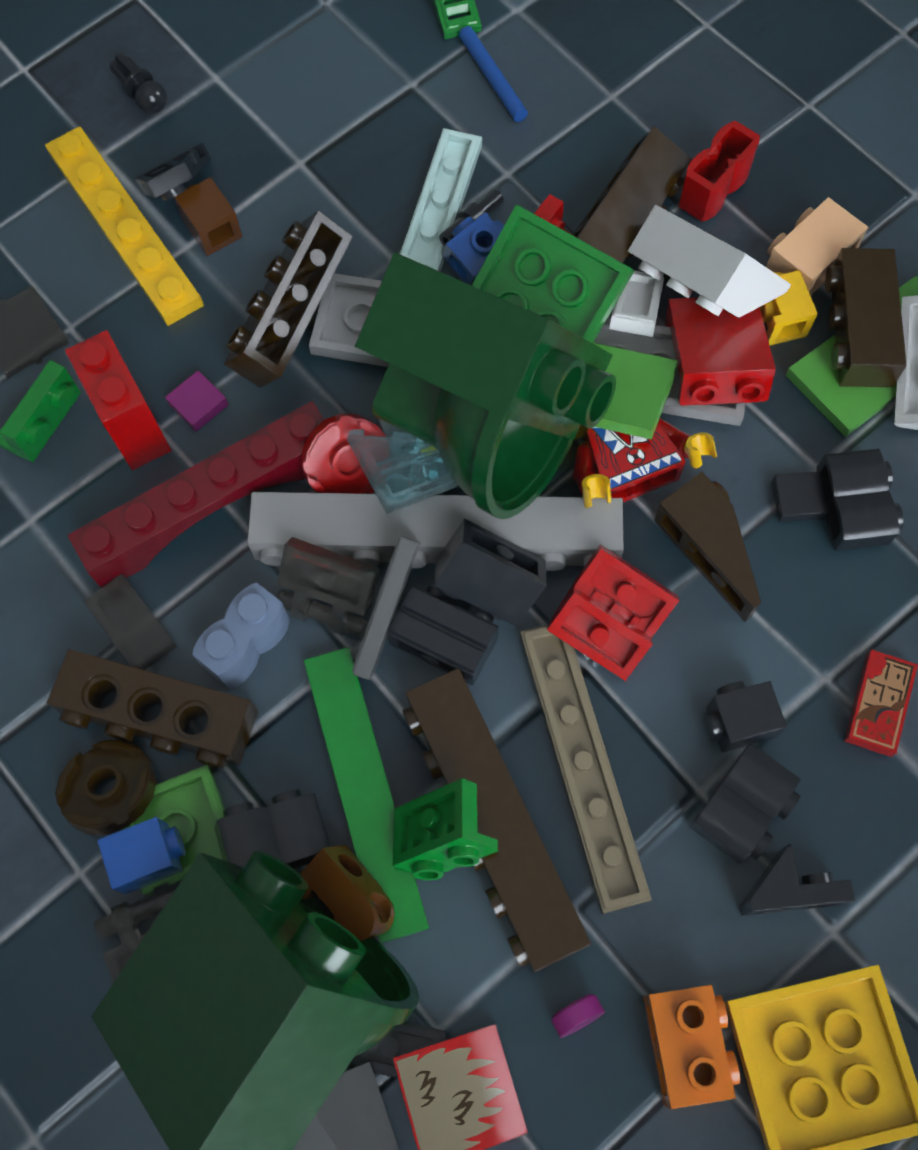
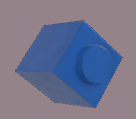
M158 817L97 840L112 890L128 894L183 872L179 857L184 856L186 852L181 835L176 826L170 828L169 824Z

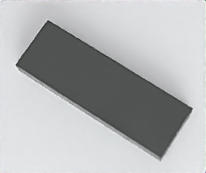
M407 537L398 538L352 669L353 675L370 680L374 675L388 637V629L394 620L421 542Z

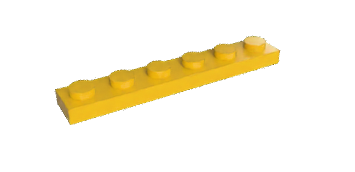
M79 126L45 144L49 155L166 325L170 326L203 307L204 304L199 293L83 129Z

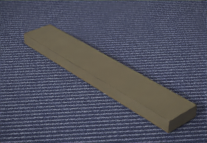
M548 625L521 631L520 639L601 914L650 902L652 900L575 649L547 631Z

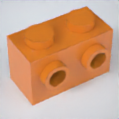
M707 985L643 996L663 1105L669 1109L736 1099L733 1085L740 1084L738 1063L732 1050L726 1051L721 1029L728 1028V1016L724 1000L721 995L714 996L713 986Z

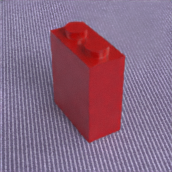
M108 330L65 349L102 424L132 471L172 451Z

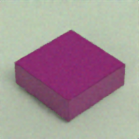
M196 371L165 396L168 405L195 432L229 405L226 397L199 371Z

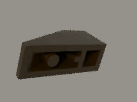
M701 472L660 502L654 521L739 617L746 622L753 616L761 603V599L734 506L730 502L729 495L724 487L716 481L711 482Z

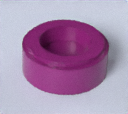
M588 994L552 1016L551 1023L559 1038H563L595 1021L605 1013V1010L597 995Z

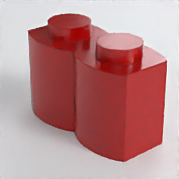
M736 120L724 125L714 136L711 148L703 150L690 162L686 171L679 207L701 222L714 217L723 207L727 195L738 190L747 180L759 144L760 135Z

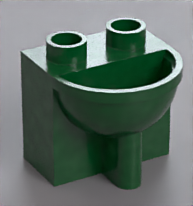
M394 252L354 346L389 363L373 401V415L438 448L443 464L456 484L474 499L478 508L499 519H508L519 514L540 495L563 462L580 425L593 428L601 421L611 404L616 388L615 376L606 372L613 354L545 317Z
M254 851L244 867L200 852L91 1016L169 1150H293L352 1059L380 1042L392 1031L395 1025L403 1024L419 1002V992L413 979L401 963L374 937L359 941L349 930L335 921L334 915L321 899L317 897L303 899L302 897L308 889L305 879L280 859L262 851Z

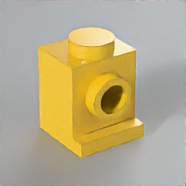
M800 270L785 274L775 272V274L790 283L791 286L785 294L760 306L763 322H766L768 327L766 334L770 346L807 337L818 315Z

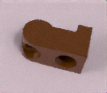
M347 845L322 848L301 872L300 875L308 884V889L302 898L319 897L332 912L335 921L349 930L359 941L383 935L391 928L395 916L391 900Z

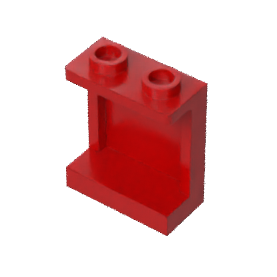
M698 297L669 299L665 327H670L676 360H678L680 375L679 404L686 406L767 401L776 368L760 307L739 318L725 309L722 310L719 316L695 303Z

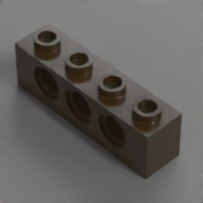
M71 649L67 651L47 700V704L61 714L59 721L80 729H87L89 723L106 727L104 734L127 742H132L134 736L151 740L149 747L170 755H177L179 749L197 753L196 761L223 769L225 762L240 766L258 715V710L251 700ZM117 690L115 701L109 707L99 709L101 697L108 691ZM153 703H162L160 715L152 721L144 722L143 714L146 708ZM200 715L208 716V724L201 733L196 735L188 734V725L192 719Z

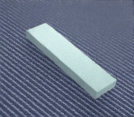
M443 128L400 252L401 255L441 272L444 263L442 254L445 246L440 242L439 235L457 220V215L461 211L482 147V136Z

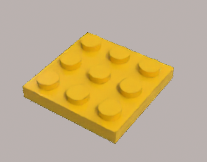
M879 964L724 1001L766 1150H862L918 1135V1083Z

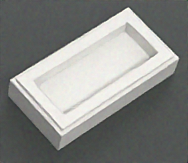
M634 271L613 308L609 329L653 337L664 277L659 281L645 272Z

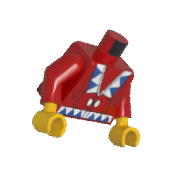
M661 418L658 421L652 440L598 427L587 428L583 443L576 449L572 478L583 494L585 508L592 507L593 498H603L607 503H611V498H623V502L679 481L686 463L684 458H689L690 465L695 469L703 464L701 455H710L716 458L717 452L714 437L705 432L690 435Z

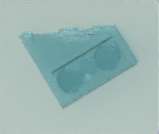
M363 429L349 431L347 441L386 514L458 487L445 468L438 448L406 432H392L391 437L364 436Z

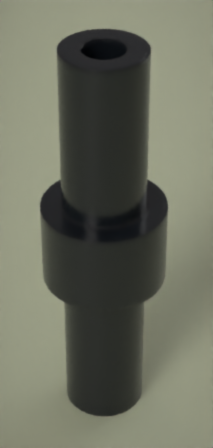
M493 189L479 202L468 204L458 213L457 220L439 235L440 242L445 246L447 242L454 238L451 234L452 231L466 218L471 216L475 221L485 212L488 215L504 202L501 192Z

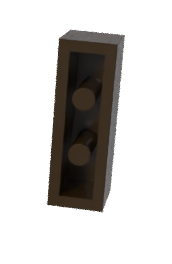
M841 248L834 265L828 266L825 276L826 292H832V304L828 313L829 330H835L836 341L831 352L832 368L838 369L839 386L893 387L907 366L895 249Z

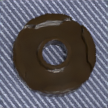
M121 739L103 740L91 745L94 749L87 751L84 755L79 752L69 760L59 776L55 791L57 805L60 807L61 813L66 820L78 831L89 835H110L131 825L145 812L154 797L157 779L153 764L137 745ZM107 778H116V783L109 792L103 795H95L99 783Z

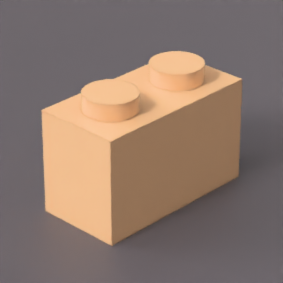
M828 197L816 209L812 207L806 209L794 226L795 229L788 235L783 232L776 237L767 250L770 258L766 268L774 273L781 272L783 274L800 270L811 296L825 283L827 268L834 265L841 248H859L868 226Z

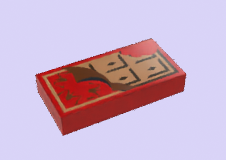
M872 649L866 654L844 742L889 757L897 754L918 664Z

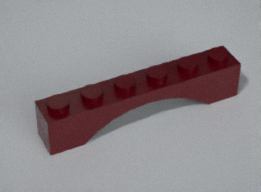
M311 401L67 536L88 574L105 591L143 570L173 539L216 510L250 495L252 492L283 483L304 480L300 464L303 445L310 432L325 419L314 402Z

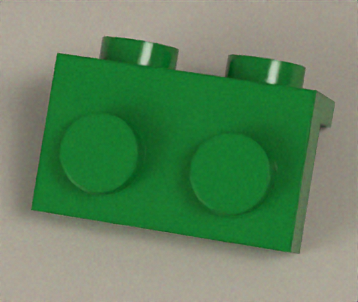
M49 360L0 430L1 448L32 463L35 461L81 394L64 366Z

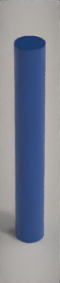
M466 26L462 28L459 32V38L513 120L521 122L528 115L527 109L472 27Z

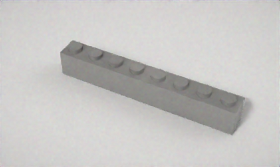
M252 492L247 544L255 560H260V562L266 565L281 566L287 564L288 561H306L313 566L325 567L332 565L336 561L352 562L359 567H376L380 562H390L398 538L407 537L421 542L412 568H421L426 563H436V559L465 518L546 560L547 571H556L565 568V566L585 567L600 544L619 557H622L624 551L623 498H611V503H607L603 498H593L592 507L585 508L583 497H537L519 514L508 519H499L482 511L475 504L474 499L467 495Z

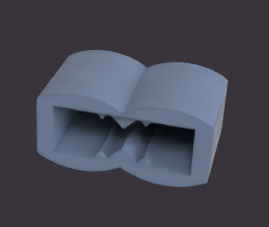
M258 583L249 585L232 600L226 611L225 618L215 622L202 633L194 646L193 657L204 671L228 690L239 686L254 671L260 654L275 647L286 634L290 618L283 603Z

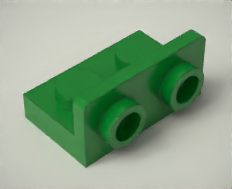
M460 778L395 808L393 866L413 872V876L416 879L431 881L441 879L445 872L457 867L474 866L479 863L480 858L498 852L497 839L478 833L477 784Z

